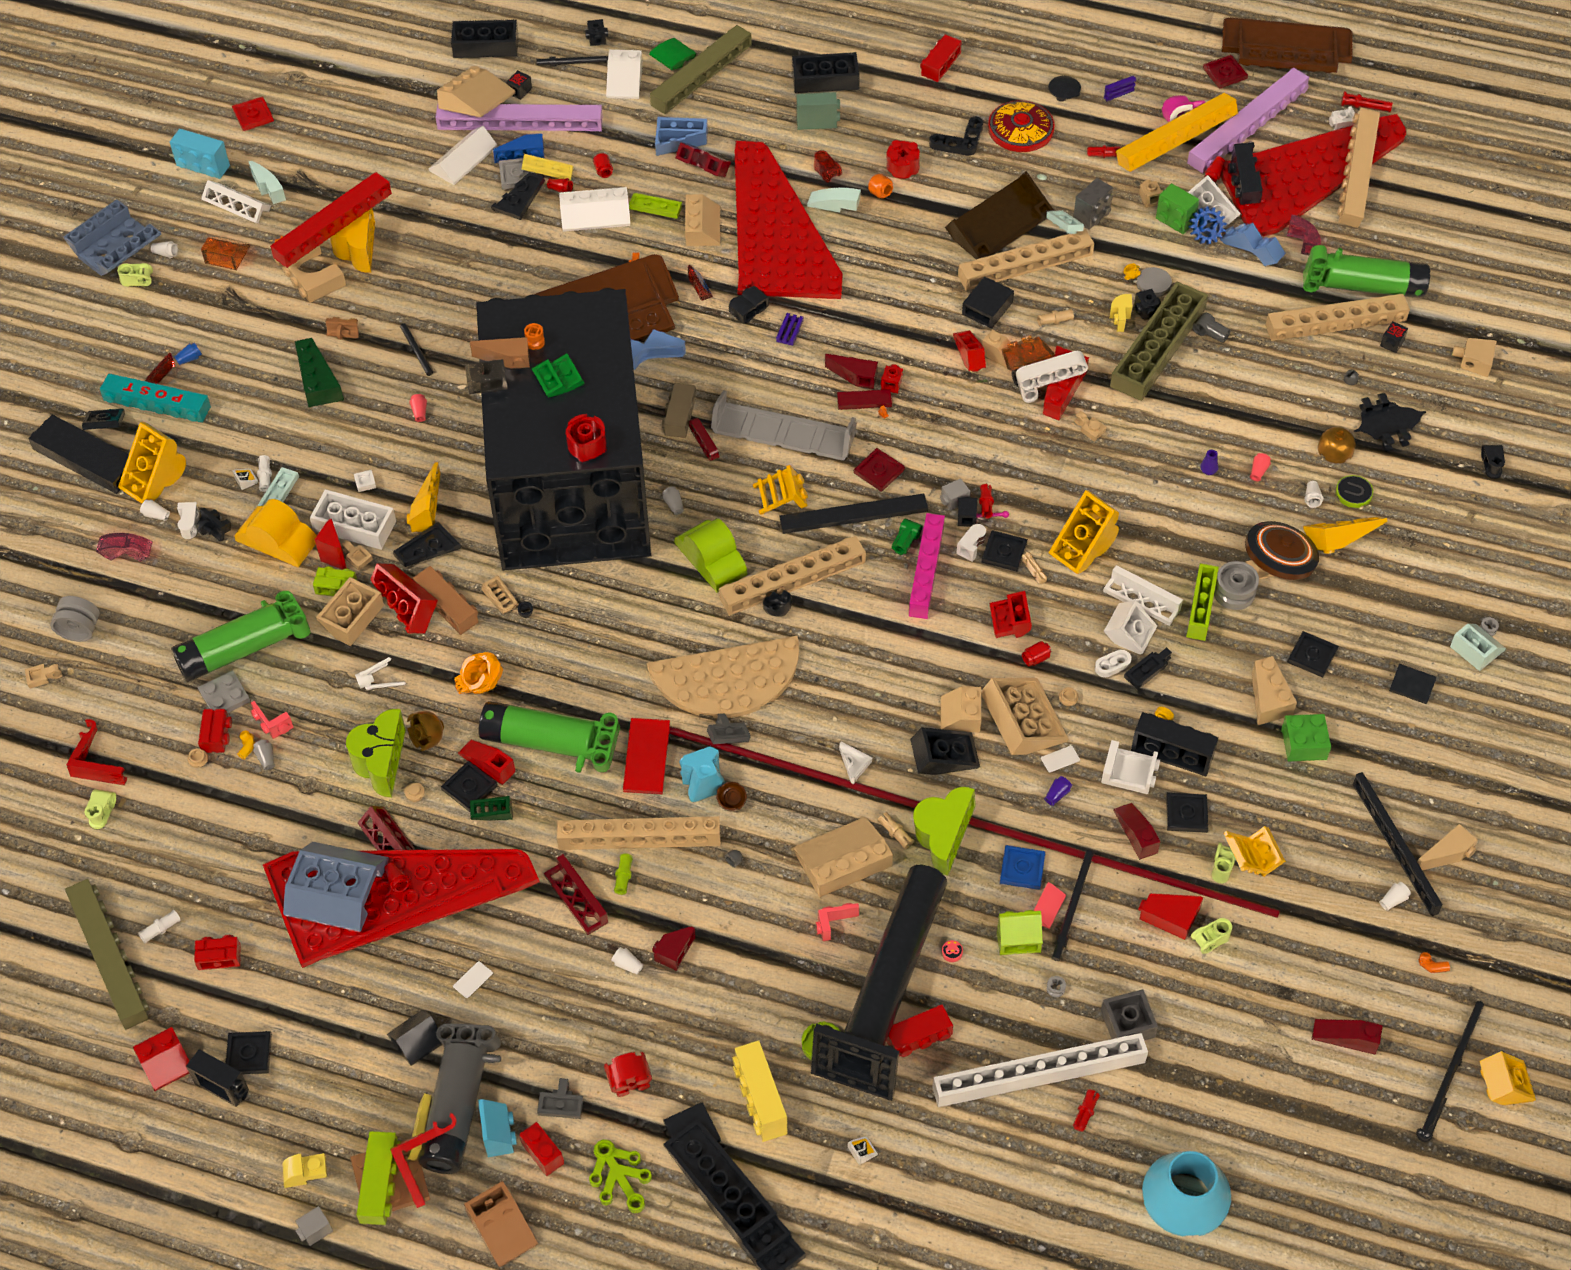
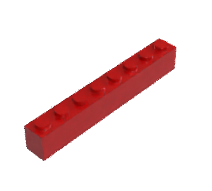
M377 172L373 173L270 246L273 258L284 267H290L354 220L361 217L368 210L388 198L392 194L390 182Z

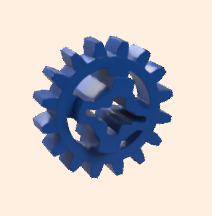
M1208 206L1204 207V210L1202 208L1198 209V213H1193L1195 218L1189 220L1193 223L1189 228L1193 229L1190 234L1196 235L1195 241L1200 239L1201 244L1206 241L1208 245L1211 242H1218L1217 238L1223 237L1221 233L1226 232L1223 226L1227 225V223L1222 221L1225 216L1220 217L1221 211L1215 212V207L1209 210ZM1207 223H1212L1208 228L1203 229Z

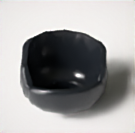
M783 590L782 594H777L773 591L770 596L765 597L763 600L764 611L768 615L775 617L786 615L792 606L791 594L786 590Z

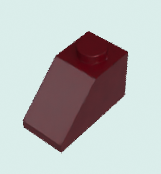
M690 926L664 934L660 941L657 940L653 946L654 961L677 971L696 938L695 928Z

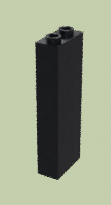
M53 414L28 438L34 451L115 494L121 490L118 488L129 454Z

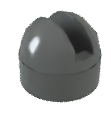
M1348 370L1345 373L1344 382L1348 385L1358 383L1359 374L1355 370Z
M731 850L725 855V859L731 867L735 868L742 862V854L738 850Z

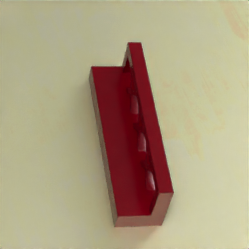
M370 806L358 821V825L377 850H388V846H392L394 850H416L385 807ZM370 817L373 820L372 829H369L366 824ZM378 831H381L383 834V843L378 841Z
M562 854L556 858L557 865L544 872V876L585 933L589 935L608 923L607 912L565 855ZM559 871L564 875L562 881L553 880L551 877ZM564 887L573 888L575 890L574 895H564ZM575 901L585 904L584 911L575 910ZM586 916L594 917L597 923L588 927L585 924Z

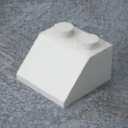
M1134 600L1118 604L1104 632L1114 644L1137 654H1143L1157 625L1138 602Z

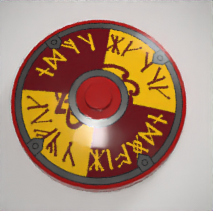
M1011 101L998 106L991 113L988 122V132L992 140L1004 149L1014 152H1031L1044 147L1050 142L1054 134L1055 124L1050 112L1041 105L1029 101Z

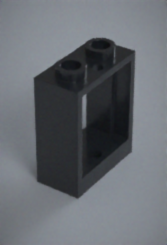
M198 1049L186 1065L195 1085L235 1107L246 1099L249 1088L242 1073L200 1049Z

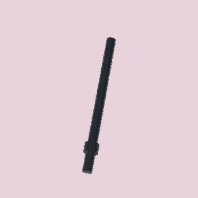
M554 56L547 59H537V66L550 65V67L560 64L608 62V56L556 58Z
M1086 850L1060 933L1056 936L1054 942L1056 946L1052 959L1055 961H1060L1063 948L1067 946L1069 940L1067 936L1094 852L1091 850Z

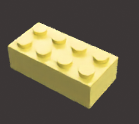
M760 1041L736 1047L735 1056L732 1057L733 1071L736 1079L739 1078L741 1094L743 1097H746L748 1114L750 1117L753 1116V1127L756 1136L760 1135L762 1142L787 1135V1115Z

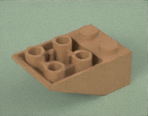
M503 1181L464 1203L468 1217L499 1268L538 1245Z

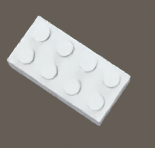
M329 490L324 491L310 516L312 528L315 532L319 533L325 523L332 519L338 538L382 550L396 523L394 509L391 507Z

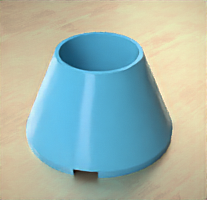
M1179 1151L1162 1156L1148 1169L1142 1185L1144 1205L1148 1214L1161 1228L1174 1235L1186 1237V1235L1202 1236L1208 1234L1222 1224L1230 1209L1231 1190L1225 1174L1211 1159L1199 1152ZM1179 1174L1196 1176L1205 1184L1208 1192L1200 1196L1184 1194L1176 1188L1171 1178Z

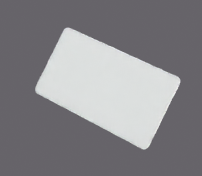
M1068 746L1042 756L1041 760L1050 773L1079 762L1080 758L1073 746Z
M478 961L453 985V988L465 998H469L493 972Z

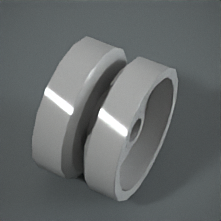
M1240 561L1228 562L1221 566L1217 574L1214 591L1216 601L1221 606L1231 610H1241L1249 607L1255 600L1259 584L1257 571L1251 565Z
M65 596L59 599L56 613L53 615L50 626L57 635L64 639L75 642L88 641L91 639L95 628L94 625L97 623L100 612L93 603L76 596Z

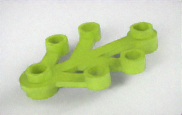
M610 1140L598 1141L594 1146V1155L597 1161L593 1173L589 1176V1182L592 1187L601 1186L603 1182L601 1173L605 1163H607L610 1170L604 1190L599 1195L601 1204L607 1206L613 1202L612 1192L617 1180L627 1197L629 1211L640 1213L645 1207L644 1198L641 1194L633 1191L625 1176L637 1178L642 1184H648L652 1179L650 1170H640L620 1165L615 1160V1158L628 1160L631 1166H637L641 1162L639 1152L617 1149ZM603 1149L609 1150L606 1154H602L601 1151ZM637 1156L638 1159L636 1161H632L631 1157ZM648 1174L649 1177L647 1179L641 1178V1175ZM594 1177L600 1178L598 1182L592 1181ZM605 1195L610 1196L609 1200H603L602 1198ZM638 1202L640 1203V1206L638 1208H634L632 1206L633 1203Z

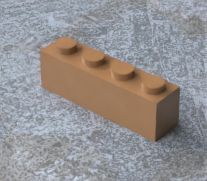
M429 566L412 578L438 600L435 610L460 635L479 623L477 609L467 603L463 594H458L455 591L451 582L444 580L440 571H435Z

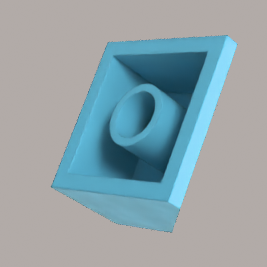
M485 1099L478 1100L483 1141L487 1156L494 1157L514 1153L513 1145H517L515 1131L511 1132L510 1126L514 1124L513 1112H508L507 1104Z

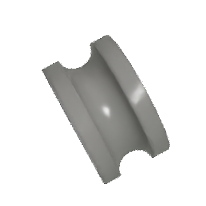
M1487 617L1482 620L1480 627L1490 636H1494L1498 630L1499 623L1494 618Z
M1060 976L1051 977L1047 982V993L1052 997H1061L1065 992L1066 982ZM1054 983H1056V986L1058 984L1060 985L1059 990H1056V988H1052Z

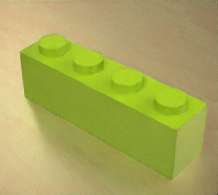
M1201 563L1199 565L1187 638L1206 640L1219 568L1217 566Z
M369 1131L356 1214L360 1224L386 1225L387 1217H391L392 1204L389 1203L390 1196H394L395 1193L393 1176L397 1175L398 1166L390 1148L401 1143V1141H398L396 1132Z

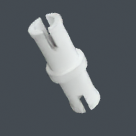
M261 455L258 458L259 470L257 471V476L259 477V490L266 492L271 485L270 477L272 476V471L270 470V457Z
M172 910V912L161 919H155L153 924L138 932V935L144 943H147L160 933L164 934L166 929L180 922L181 919L177 912Z

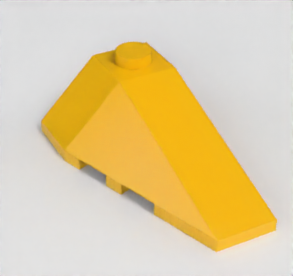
M435 462L411 505L410 513H407V524H410L412 532H423L435 524L441 475L439 462Z
M1387 518L1353 519V521H1336V524L1317 523L1303 526V530L1313 541L1317 550H1323V553L1328 554L1335 553V549L1344 548L1387 522Z

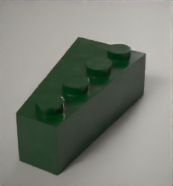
M313 338L295 341L308 407L344 401L341 386Z

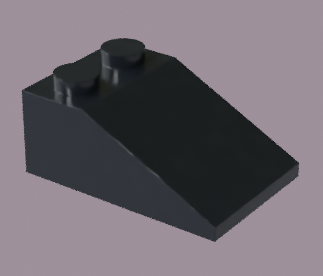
M921 727L910 739L918 774L938 775L978 769L980 767L972 732Z

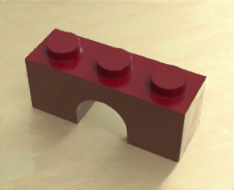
M681 142L675 159L700 167L703 171L718 177H726L731 163L693 145Z

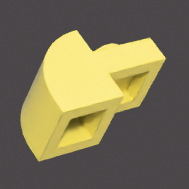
M1132 294L1117 296L1112 301L1109 318L1114 319V325H1117V332H1124L1126 319H1131Z
M324 1153L305 1157L297 1154L285 1159L282 1163L285 1188L305 1185L308 1180L327 1177L326 1156Z

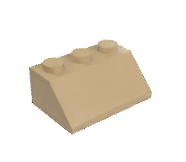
M686 194V246H720V206L703 194Z
M349 577L318 614L316 620L335 639L351 646L383 608L384 603L381 592Z

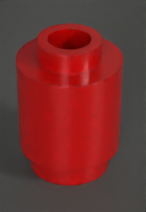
M605 153L597 154L593 158L597 174L601 178L610 177L613 167L609 156Z
M1040 641L1026 648L1021 655L1024 663L1029 667L1049 659L1052 651L1048 643Z

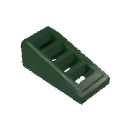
M510 796L470 800L471 820H513ZM477 806H481V813H477ZM485 807H489V812H485Z

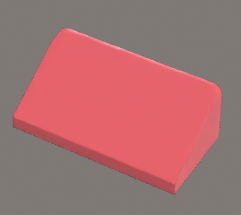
M1050 882L1047 883L1034 908V911H1041L1042 926L1050 929L1066 898V894Z

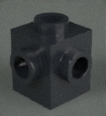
M603 19L587 21L588 30H585L586 40H589L590 46L606 44L608 29L604 28Z
M1153 289L1137 292L1134 301L1136 313H1139L1142 319L1151 318L1161 304L1160 298L1155 295Z

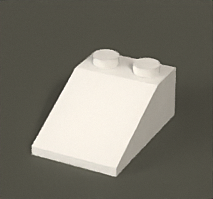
M609 50L606 98L639 99L643 67L642 50Z
M1208 175L1188 192L1200 199L1198 209L1202 208L1204 210V207L1209 206V210L1215 207V212L1221 211L1220 217L1225 216L1222 221L1227 223V225L1241 214ZM1207 223L1205 226L1208 228L1212 223Z

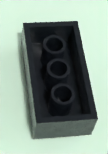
M517 20L453 21L451 35L453 58L518 56L519 33Z
M857 52L792 56L794 93L859 90L860 74Z
M1142 712L1134 732L1131 751L1148 756H1153L1154 751L1158 752L1157 759L1160 762L1207 777L1219 737L1211 733L1195 730L1190 726L1177 724L1172 720L1159 718L1154 714Z

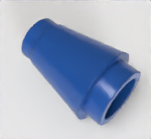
M194 342L192 344L189 343L174 357L178 364L181 365L199 359L202 353Z

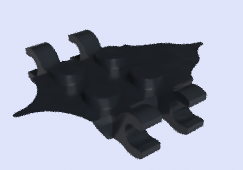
M1385 393L1377 395L1379 400H1376L1377 405H1372L1369 397L1362 398L1363 404L1359 405L1362 411V422L1360 427L1354 430V432H1364L1375 440L1381 439L1385 451L1393 450L1391 446L1395 444L1394 439L1391 437L1393 435H1398L1402 447L1408 446V440L1411 439L1408 431L1413 430V427L1420 422L1422 415L1426 411L1400 407L1395 402H1390Z

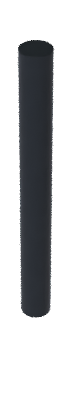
M406 323L401 324L400 328L426 375L431 376L433 371Z

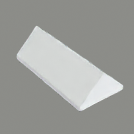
M484 126L478 127L429 168V171L455 185L486 158L494 148H497V143Z

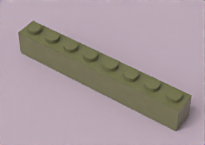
M738 25L728 30L716 42L708 46L692 61L650 93L651 106L663 114H667L752 46L751 33Z
M85 879L65 888L124 1029L127 1030L148 1020L147 1011L150 1010L145 999H140L139 995L142 994V990L138 982L134 983L132 980L135 974L131 965L126 966L125 964L128 958L124 949L119 950L118 945L121 944L116 932L112 934L111 928H114L110 917H105L104 915L107 909L103 901H98L97 899L100 893L96 884L91 885L89 880Z

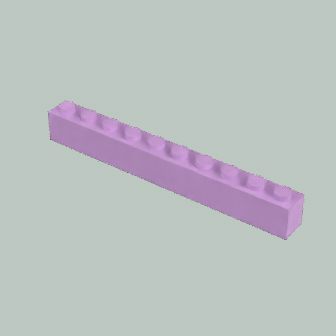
M1295 68L1291 69L1240 110L1238 114L1234 115L1190 150L1187 164L1204 173L1216 156L1224 158L1227 153L1233 151L1234 144L1243 143L1248 136L1253 135L1258 128L1263 127L1269 119L1274 118L1279 111L1284 110L1290 102H1294L1300 94L1305 93L1309 87V77Z
M438 104L436 111L438 130H474L484 126L486 130L602 131L603 120L602 105L500 104L482 117L439 109Z

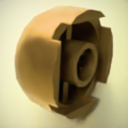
M1332 427L1321 435L1318 443V453L1322 454L1328 462L1335 464L1344 463L1347 459H1351L1354 454L1355 438L1345 428Z
M419 711L409 715L407 722H410L411 727L407 729L413 745L416 748L420 746V751L437 746L443 736L444 724L442 720L430 711Z

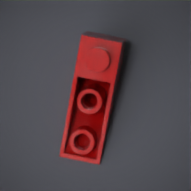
M470 740L458 752L461 757L467 761L469 760L501 785L516 772L514 760L501 750L489 745Z

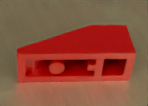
M970 330L953 333V338L965 367L972 372L986 368L984 347Z

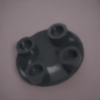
M1057 76L1049 82L1048 89L1056 97L1057 101L1064 102L1066 99L1078 97L1081 85L1073 77Z

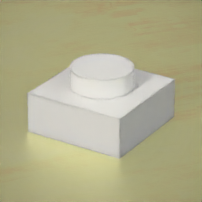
M372 470L354 474L358 492L376 488Z

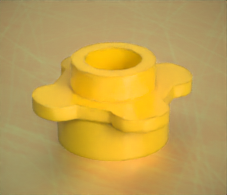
M1131 263L1124 267L1125 280L1135 279L1141 275L1139 265Z

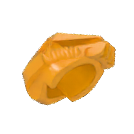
M490 652L473 654L465 659L460 675L455 678V688L458 693L482 694L491 689L493 690L503 673V668L497 656Z

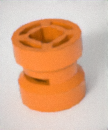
M537 323L527 325L524 329V334L528 339L529 349H541L545 344L543 327Z

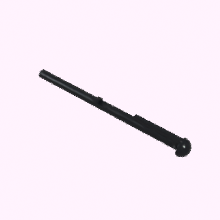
M1476 1001L1423 1127L1416 1130V1136L1422 1142H1428L1433 1138V1131L1447 1101L1445 1096L1458 1066L1461 1065L1462 1056L1484 1007V1003L1481 1001Z

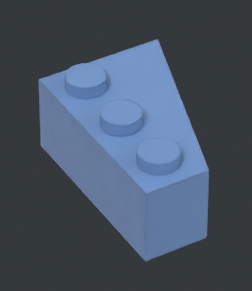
M658 117L655 139L656 156L676 152L680 142L695 147L706 145L708 138L707 119Z

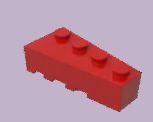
M1056 345L1054 357L1073 351ZM1084 356V357H1085V360H1086V363H1087V365H1088V363H1089V357ZM1087 371L1081 375L1048 384L1043 415L1059 421Z
M377 563L370 579L371 582L381 592L382 597H386L388 606L398 614L396 617L405 624L407 633L425 634L438 600L395 564Z

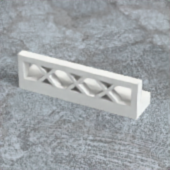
M207 180L201 198L206 202L255 223H259L262 211L269 212L271 207L269 204ZM210 189L214 190L216 195L213 199L208 198ZM228 196L230 203L223 205L221 198ZM241 202L244 209L237 211L235 204ZM253 207L257 209L254 218L249 213V209Z
M1117 565L1112 570L1111 579L1103 589V592L1122 602L1136 600L1149 616L1168 626L1171 625L1181 611L1183 599ZM1115 583L1121 586L1122 590L1115 591L1111 589V586ZM1134 593L1138 595L1139 599L1132 600L1128 598L1127 594ZM1144 602H1152L1155 607L1148 608L1144 605ZM1167 610L1172 614L1167 618L1160 611Z

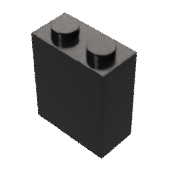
M983 277L963 302L962 315L992 329L1013 303L1014 290L987 277Z

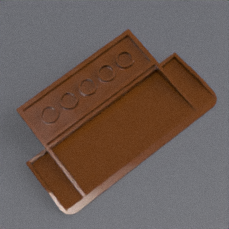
M1231 17L1225 18L1223 21L1221 52L1237 53L1238 64L1244 66L1255 65L1259 67H1275L1277 69L1295 68L1310 72L1337 73L1338 62L1350 64L1352 62L1353 36L1352 30L1349 28Z
M658 254L649 255L535 293V295L551 296L562 295L568 291L584 293L596 292L604 288L626 289L630 338L632 340L642 341L648 339L653 330L664 333L675 330V324L666 305L678 301L679 295L663 258Z

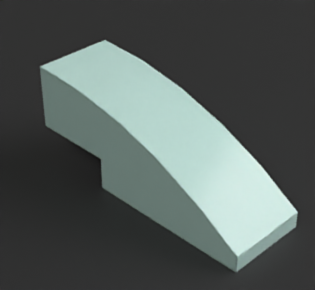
M248 161L251 174L261 195L269 194L273 204L286 201L283 187L277 178L260 164Z
M828 188L811 192L807 207L840 213L841 208L857 211L861 199V190L853 188Z

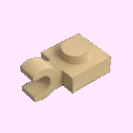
M1079 411L1075 415L1077 418L1074 422L1081 426L1080 432L1094 442L1106 432L1107 427L1094 417L1089 420L1083 411Z
M348 540L341 544L344 547L343 552L346 554L347 561L357 570H361L373 560V556L361 545L355 548Z
M44 664L25 669L27 685L29 688H34L49 683L48 678H61L62 671L61 669L59 670L58 664L47 668Z

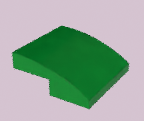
M671 38L657 45L650 51L649 55L670 70L682 68L684 61L694 59L696 52L676 38Z
M567 353L552 363L547 359L532 368L548 397L561 395L585 384Z

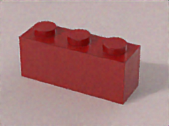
M946 34L941 40L939 39L936 46L929 51L926 59H923L920 64L921 76L939 82L961 54L962 41Z
M939 1005L893 1024L886 1042L888 1046L900 1051L899 1057H906L914 1050L928 1048L938 1040H947L953 1035L954 1025L944 1006Z

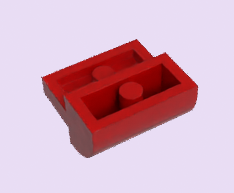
M1026 591L1008 594L1005 600L989 603L996 638L1015 634L1016 638H1019L1031 630L1032 623Z

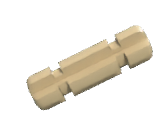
M1030 552L1023 554L1021 560L1033 577H1036L1035 580L1038 584L1045 583L1047 576L1044 572H1041L1042 569L1036 560L1032 559V554Z

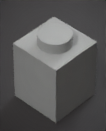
M961 478L942 486L940 499L943 505H946L950 511L958 508L959 497H970V490Z
M319 1206L295 1220L298 1229L295 1230L301 1241L306 1240L309 1246L333 1232L330 1223Z

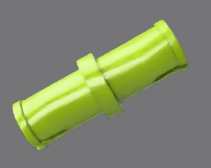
M624 853L620 855L619 867L615 872L617 878L614 892L619 895L627 893L628 880L632 875L630 869L633 857L630 854Z

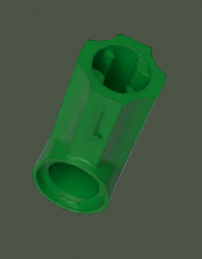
M905 518L892 544V549L895 553L899 555L907 554L913 541L918 540L923 525Z

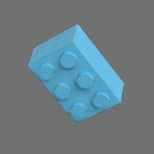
M180 128L170 140L176 166L221 179L230 166L224 141Z

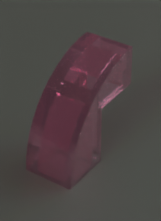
M1291 215L1287 236L1304 239L1301 254L1309 256L1314 246L1321 245L1319 232L1306 219Z
M110 533L99 537L96 553L110 561L126 553L140 562L149 557L153 541L130 533Z

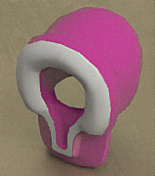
M1175 95L1166 99L1163 103L1162 114L1165 120L1170 122L1185 114L1184 111L1189 112L1206 102L1204 100L1191 102L1184 95Z

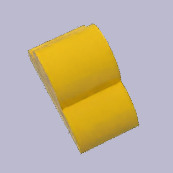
M373 208L330 237L334 255L342 260H351L356 270L370 273L372 269L376 223Z
M140 422L118 488L140 503H143L146 499L155 501L162 493L164 487L173 485L185 470L186 459L177 452L176 442L148 423Z
M1085 490L1048 553L1076 574L1082 573L1091 565L1096 557L1106 552L1115 541L1119 531V527L1115 525L1119 512L1089 490Z
M269 499L264 506H257L235 534V540L295 567H299L316 545L315 538L317 535L309 526L299 521L297 514L288 505L276 499Z

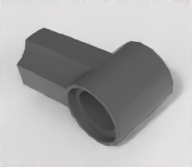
M1203 313L1193 324V330L1196 334L1200 336L1207 334L1222 343H1225L1231 332V329L1215 322V318L1209 313Z

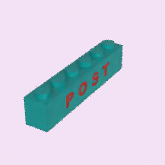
M108 373L100 387L103 400L106 402L148 410L157 414L170 415L175 418H183L192 422L203 423L211 408L208 395Z

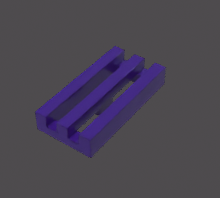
M1134 75L1106 85L1104 99L1110 101L1134 92L1136 85Z
M787 313L776 337V342L793 346L804 317L800 316L798 318L795 314L790 316V313ZM790 321V324H789V326H788V328H787V331H786V333H785V335H784V338L782 339V336H783V334H784V332H785V329H786V327H787V325H788V322ZM797 322V325L789 341L787 339L791 333L794 323Z

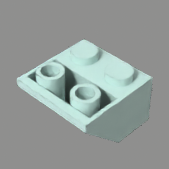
M1469 623L1455 633L1450 646L1479 671L1506 649L1477 624Z

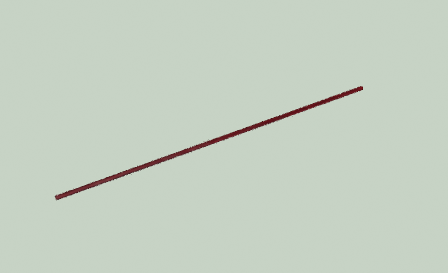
M670 726L669 734L912 808H916L920 801L855 782L852 784L850 780L732 744H713L708 737ZM971 817L968 824L1080 859H1084L1086 853L1079 849ZM1094 854L1091 861L1278 918L1280 910L1099 855Z

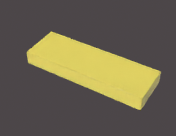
M524 154L521 170L571 180L573 165Z
M424 1093L421 1099L412 1137L425 1132L432 1095ZM422 1144L409 1150V1160H417Z

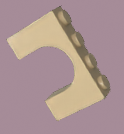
M320 245L288 268L275 259L277 265L282 266L286 277H290L293 286L298 287L302 298H306L309 303L346 286L344 274L336 263L313 273L299 270V267L304 262L322 254Z

